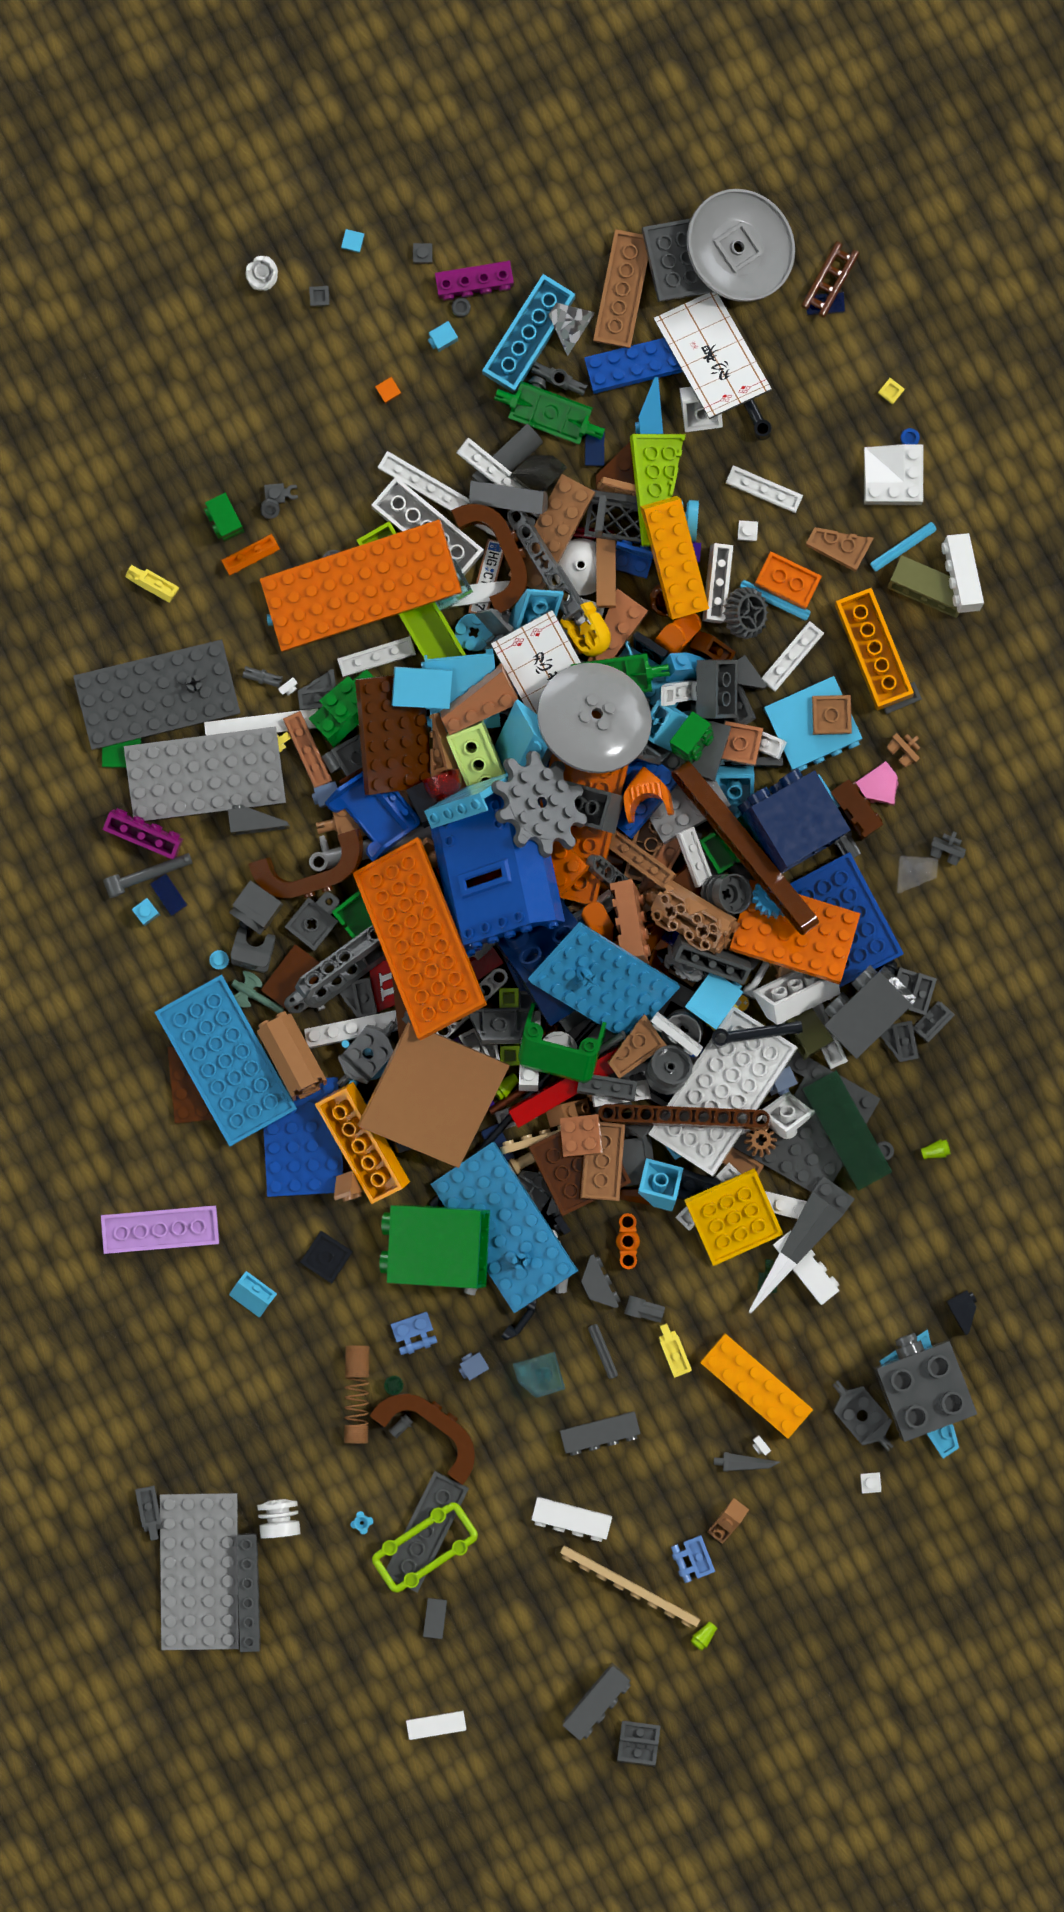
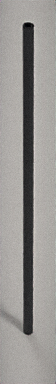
M591 1020L574 1039L577 1048L598 1023ZM544 1073L538 1080V1091L553 1075ZM528 1091L520 1101L538 1091ZM510 1113L471 1156L498 1138L513 1121ZM438 1195L429 1202V1205L437 1206L441 1202Z

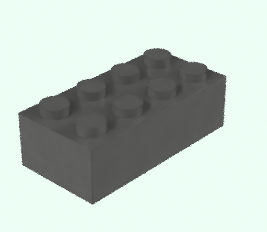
M611 1663L562 1721V1726L579 1740L582 1738L587 1739L593 1732L592 1726L595 1723L599 1724L606 1716L604 1712L607 1708L612 1709L618 1702L617 1696L620 1693L625 1694L630 1688V1677L614 1663Z

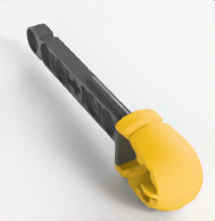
M510 510L507 514L508 522L513 530H516L518 538L541 573L542 580L547 588L551 591L564 592L567 590L570 594L568 601H564L562 598L560 609L565 616L560 620V624L567 630V635L580 653L589 657L602 654L610 645L611 633L601 615L596 612L593 602L584 603L534 525L529 523L531 520L526 512L518 511L521 518L518 522H515L513 514L517 510ZM526 527L531 531L528 538L523 536V529ZM535 543L540 545V551L537 554L533 552V545ZM544 560L549 561V563L547 564L548 567L543 566L545 565ZM556 574L560 577L558 585H554L552 582V578ZM584 613L591 624L585 621L578 627L573 620L580 619Z

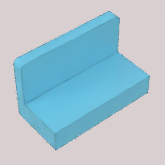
M246 1271L229 1295L256 1316L261 1317L277 1293Z

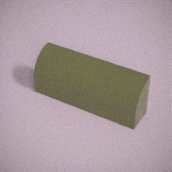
M901 555L887 588L957 618L959 615L957 606L953 604L954 592L949 586L950 576Z
M813 1008L784 1022L790 1023L795 1022V1020L802 1022V1033L787 1035L791 1042L798 1047L797 1051L803 1060L818 1053L834 1041Z

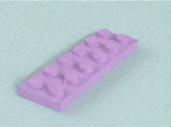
M216 1206L101 1215L104 1254L219 1244Z

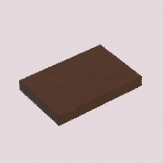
M295 944L262 987L261 991L285 1008V999L296 991L295 986L299 978L320 962ZM312 977L309 983L314 984L318 977Z

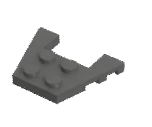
M526 991L518 992L519 1008H481L468 1015L481 1044H520L531 1003H534Z

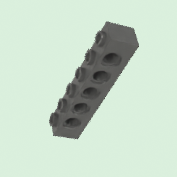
M258 1533L237 1534L240 1652H258L261 1650Z

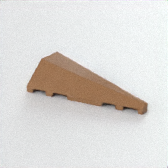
M435 713L429 715V719H432L430 737L433 738V748L430 749L431 779H434V788L438 794L435 798L439 802L467 786L447 741V732L440 714Z

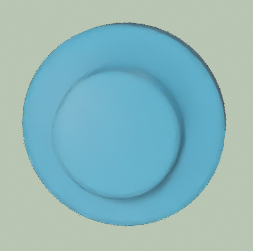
M214 951L210 956V964L215 969H224L229 963V957L224 951Z

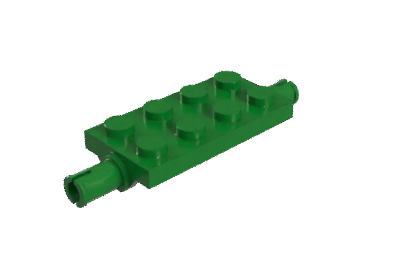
M522 381L517 393H514V395L498 388L494 397L495 401L510 405L511 411L508 418L523 424L528 423L531 427L579 445L583 435L587 434L601 440L605 432V428L593 425L588 421L593 409L592 407Z
M647 653L571 664L573 666L582 663H599L614 667L634 680L643 693L652 692L651 680L653 678L670 676L669 671H662L669 670L668 664L651 667L648 663Z

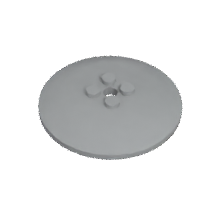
M728 189L718 192L706 199L696 209L688 226L687 250L696 274L707 287L727 299L749 302L765 298L784 284L792 270L795 258V242L791 227L780 209L769 199L756 192L744 189ZM734 243L740 244L741 252H737L734 249Z
M582 663L560 671L544 688L537 708L539 730L550 751L570 767L588 773H608L629 765L640 755L648 742L651 732V711L643 691L628 675L604 664ZM592 711L600 712L601 718H594Z

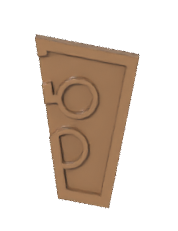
M815 527L805 546L856 572L874 538L860 537L856 534H843Z
M645 1014L641 1016L608 1061V1064L619 1079L654 1055L658 1049L666 1046Z

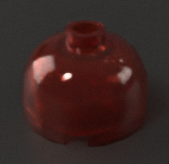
M459 768L422 780L426 792L435 799L442 798V800L457 793L462 784Z

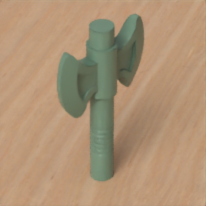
M243 971L245 982L233 981L231 986L238 991L234 997L240 1007H251L248 1001L249 997L277 1013L283 1012L284 1008L254 990L256 987H263L261 980L255 974Z

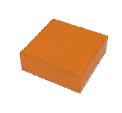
M392 377L375 386L385 404L401 395V391Z

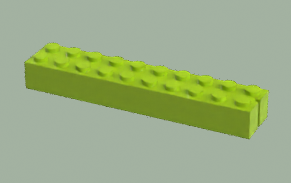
M389 521L356 541L360 546L396 534V531ZM436 602L398 614L424 661V655H427V659L466 655Z

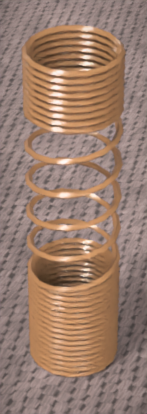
M346 1346L345 1378L366 1382L364 1384L345 1386V1389L366 1393L344 1397L348 1400L365 1402V1404L344 1407L347 1410L365 1412V1414L344 1417L347 1420L365 1422V1424L345 1425L344 1443H368L369 1426L367 1425L369 1422L351 1417L365 1416L369 1412L350 1407L368 1405L369 1402L350 1397L368 1395L369 1392L349 1387L368 1385L369 1382L349 1377H369V1346Z

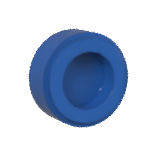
M913 428L905 429L900 436L902 445H917L920 440L919 433Z

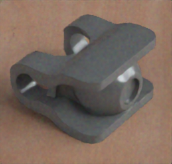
M240 926L231 951L232 965L261 973L267 972L275 945V935L268 934L262 945L253 947L246 941L247 930Z

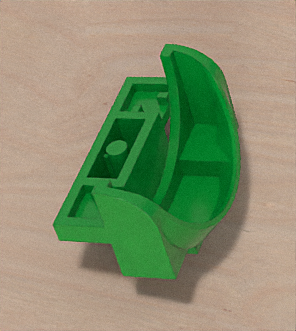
M367 669L354 680L347 676L319 700L323 706L308 718L333 748L359 725L355 680L375 677Z

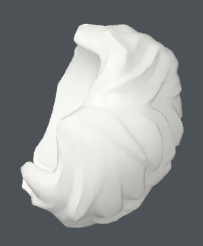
M257 256L253 262L247 265L246 278L253 289L267 291L275 285L278 278V270L275 262L270 257Z

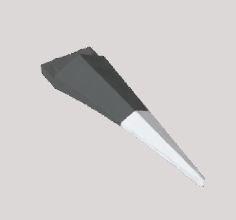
M823 1176L811 1192L780 1254L755 1298L749 1313L756 1309L834 1226L855 1198Z

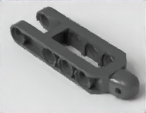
M374 926L368 927L301 976L295 986L296 991L285 999L284 1006L289 1013H301L307 1007H321L383 962L386 957L384 952L379 951L381 945L379 939L372 938V934L376 932ZM349 954L350 958L348 961L343 962L340 960L341 956ZM333 965L334 970L331 973H326V967ZM350 967H357V971L354 974H348ZM312 977L319 978L316 984L309 983ZM335 978L342 979L339 985H332ZM321 989H325L326 994L322 997H318L317 992Z

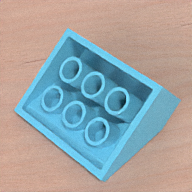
M517 699L494 746L502 766L505 759L513 758L524 767L526 765V754L529 751H537L540 754L542 764L546 767L553 753L541 736L537 714Z

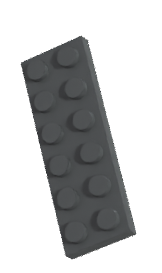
M434 1471L404 1533L431 1516L434 1508H443L449 1503H457L461 1506L469 1488ZM454 1510L446 1514L443 1522H434L398 1547L397 1552L392 1556L386 1568L393 1581L401 1583L404 1581L407 1573H416L434 1560L456 1516ZM426 1575L419 1579L416 1587L409 1589L418 1593Z

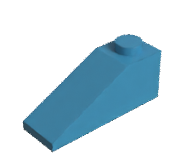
M654 377L638 422H635L636 434H663L658 377Z
M687 652L671 653L661 663V665L668 664L669 670H662L669 671L670 676H664L665 681L697 679V660L710 659Z

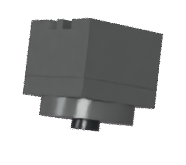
M250 880L234 902L233 908L229 913L239 920L238 924L244 929L248 930L251 928L261 935L283 907V903Z

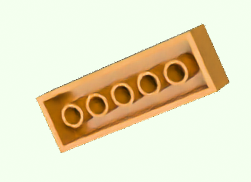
M674 496L640 506L668 616L674 620L708 610L709 606L681 498Z
M872 587L836 601V610L876 710L878 711L912 698L914 695L913 689Z
M354 1082L324 1096L315 1103L316 1108L371 1204L403 1189L410 1182L386 1138L357 1125L367 1105Z
M726 1333L722 1335L700 1361L704 1367L788 1439L813 1411L808 1404Z

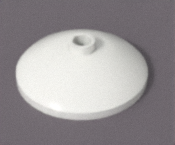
M584 538L573 539L569 542L558 565H561L579 596L589 595L596 592V542ZM579 562H583L585 566L583 568H579L577 564ZM556 574L554 577L559 584L560 577Z

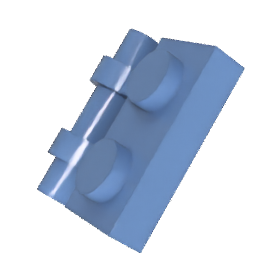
M427 1312L391 1324L396 1342L404 1340L406 1346L399 1348L401 1355L406 1353L412 1354L415 1353V1350L424 1347L427 1349L432 1344L438 1343L435 1335L429 1338L426 1332L433 1330ZM421 1334L422 1340L411 1343V1337Z
M701 1535L684 1541L686 1549L680 1551L678 1544L671 1547L673 1560L677 1562L679 1567L678 1573L683 1578L684 1583L692 1581L690 1577L692 1572H695L697 1579L715 1572ZM689 1556L692 1566L686 1567L683 1557Z

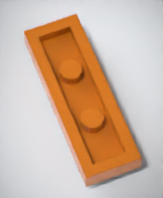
M270 534L221 561L230 576L256 563L260 559L272 555L280 550L273 535Z

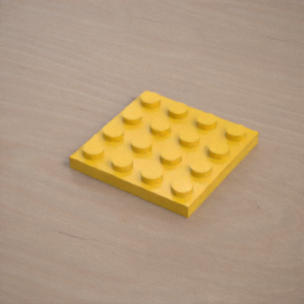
M755 1168L684 1200L713 1266L783 1235Z

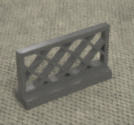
M593 490L596 494L588 507L584 536L594 537L595 532L589 531V526L597 518L592 511V506H598L599 496L605 495L607 497L606 507H610L606 508L605 515L607 514L612 522L606 526L603 525V532L605 533H602L601 539L627 540L635 544H642L640 528L637 526L639 519L634 522L629 516L633 511L638 512L636 496ZM614 508L620 509L623 513L616 519L610 513ZM624 517L631 523L625 529L618 523ZM614 524L620 530L616 535L610 534L607 530ZM633 527L639 533L635 538L629 537L626 533Z

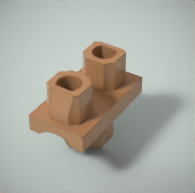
M896 733L886 748L892 755L901 749L905 755L898 761L906 768L912 763L915 764L920 759L910 748L912 746L915 751L920 749L916 743L919 737L916 736L912 739L907 734L903 737L908 742L907 744Z

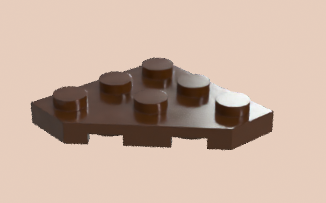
M630 442L596 475V490L598 483L603 477L635 484Z

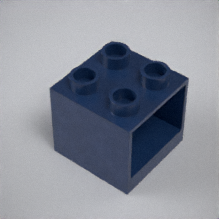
M798 768L779 779V782L771 786L769 790L767 787H764L737 806L742 814L737 820L781 873L788 871L831 846L851 830L815 770L803 777Z
M561 898L565 922L558 924L559 927L547 929V927L539 925L533 927V930L530 932H518L515 937H503L497 942L519 982L550 1026L574 1012L575 1009L533 985L528 978L578 924Z

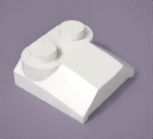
M790 1092L783 1094L762 1109L771 1117L772 1122L769 1128L784 1139L793 1138L797 1134V1129L815 1114L814 1110H811ZM762 1115V1119L766 1123L767 1117Z

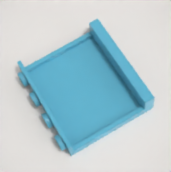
M485 649V654L427 659V655H424L425 662H421V667L452 670L451 703L466 693L471 686H475L485 675L495 670L493 649ZM426 708V710L430 709V715L439 713L441 717V708ZM497 713L484 719L486 727H501L500 714ZM427 716V725L432 729V719H429V716Z
M834 676L774 702L763 709L770 720L777 738L787 742L783 751L790 764L791 771L799 768L801 772L807 769V765L812 762L815 765L825 761L824 757L830 754L834 757L841 754V749L849 747V749L860 745L859 741L863 739L852 714V734L813 735L812 696L843 695Z
M508 773L464 787L425 810L424 812L431 828L433 829L488 811L484 798L494 793L491 789V784L496 780L507 782Z

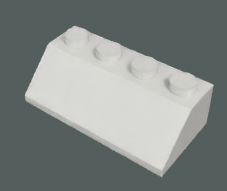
M792 971L753 991V995L765 1016L776 1025L782 1024L786 1020L798 1016L840 994L839 984L797 971Z

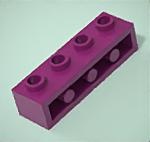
M510 261L435 273L439 299L443 298V301L452 300L454 296L462 295V298L473 296V293L480 292L484 295L492 293V290L508 291L511 289L510 287H514Z
M117 808L109 812L102 830L170 859L177 857L184 840L180 838V834L174 831H169L168 833L162 830L163 827L154 823L149 825L141 817H130L122 809Z

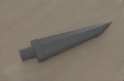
M724 1452L723 1458L714 1457L713 1462L714 1465L723 1466L724 1472L769 1469L780 1463L778 1461L731 1454L729 1452Z

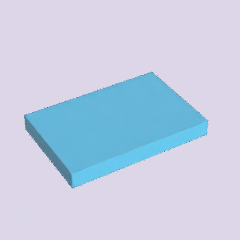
M394 667L392 706L449 709L452 670Z

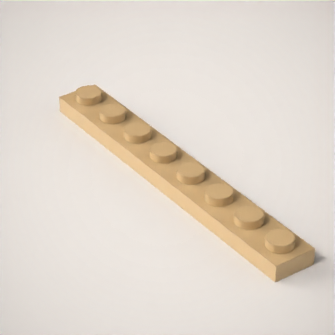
M563 1545L560 1553L563 1554L562 1558L572 1563L574 1560L580 1563L579 1567L587 1572L590 1569L597 1573L596 1577L603 1581L607 1579L613 1581V1586L622 1591L624 1588L631 1591V1596L639 1600L641 1597L648 1600L647 1604L655 1609L658 1607L665 1610L664 1614L675 1618V1616L681 1618V1623L690 1628L692 1625L697 1627L700 1618Z

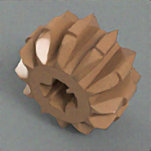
M769 1128L765 1130L750 1129L752 1134L749 1132L745 1134L746 1137L750 1138L744 1140V1144H750L746 1150L750 1151L753 1148L752 1156H755L757 1151H759L760 1157H763L764 1152L770 1155L769 1148L773 1150L776 1148L771 1143L776 1142L777 1138L770 1137L775 1133L774 1131L768 1134ZM759 1136H761L762 1139H765V1142L762 1144V1146L758 1145L759 1142L756 1143V1140L759 1138Z

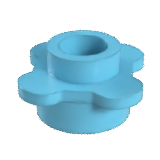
M359 1511L356 1514L355 1520L351 1522V1527L359 1530L361 1534H366L368 1527L373 1524V1518L367 1517L362 1511Z

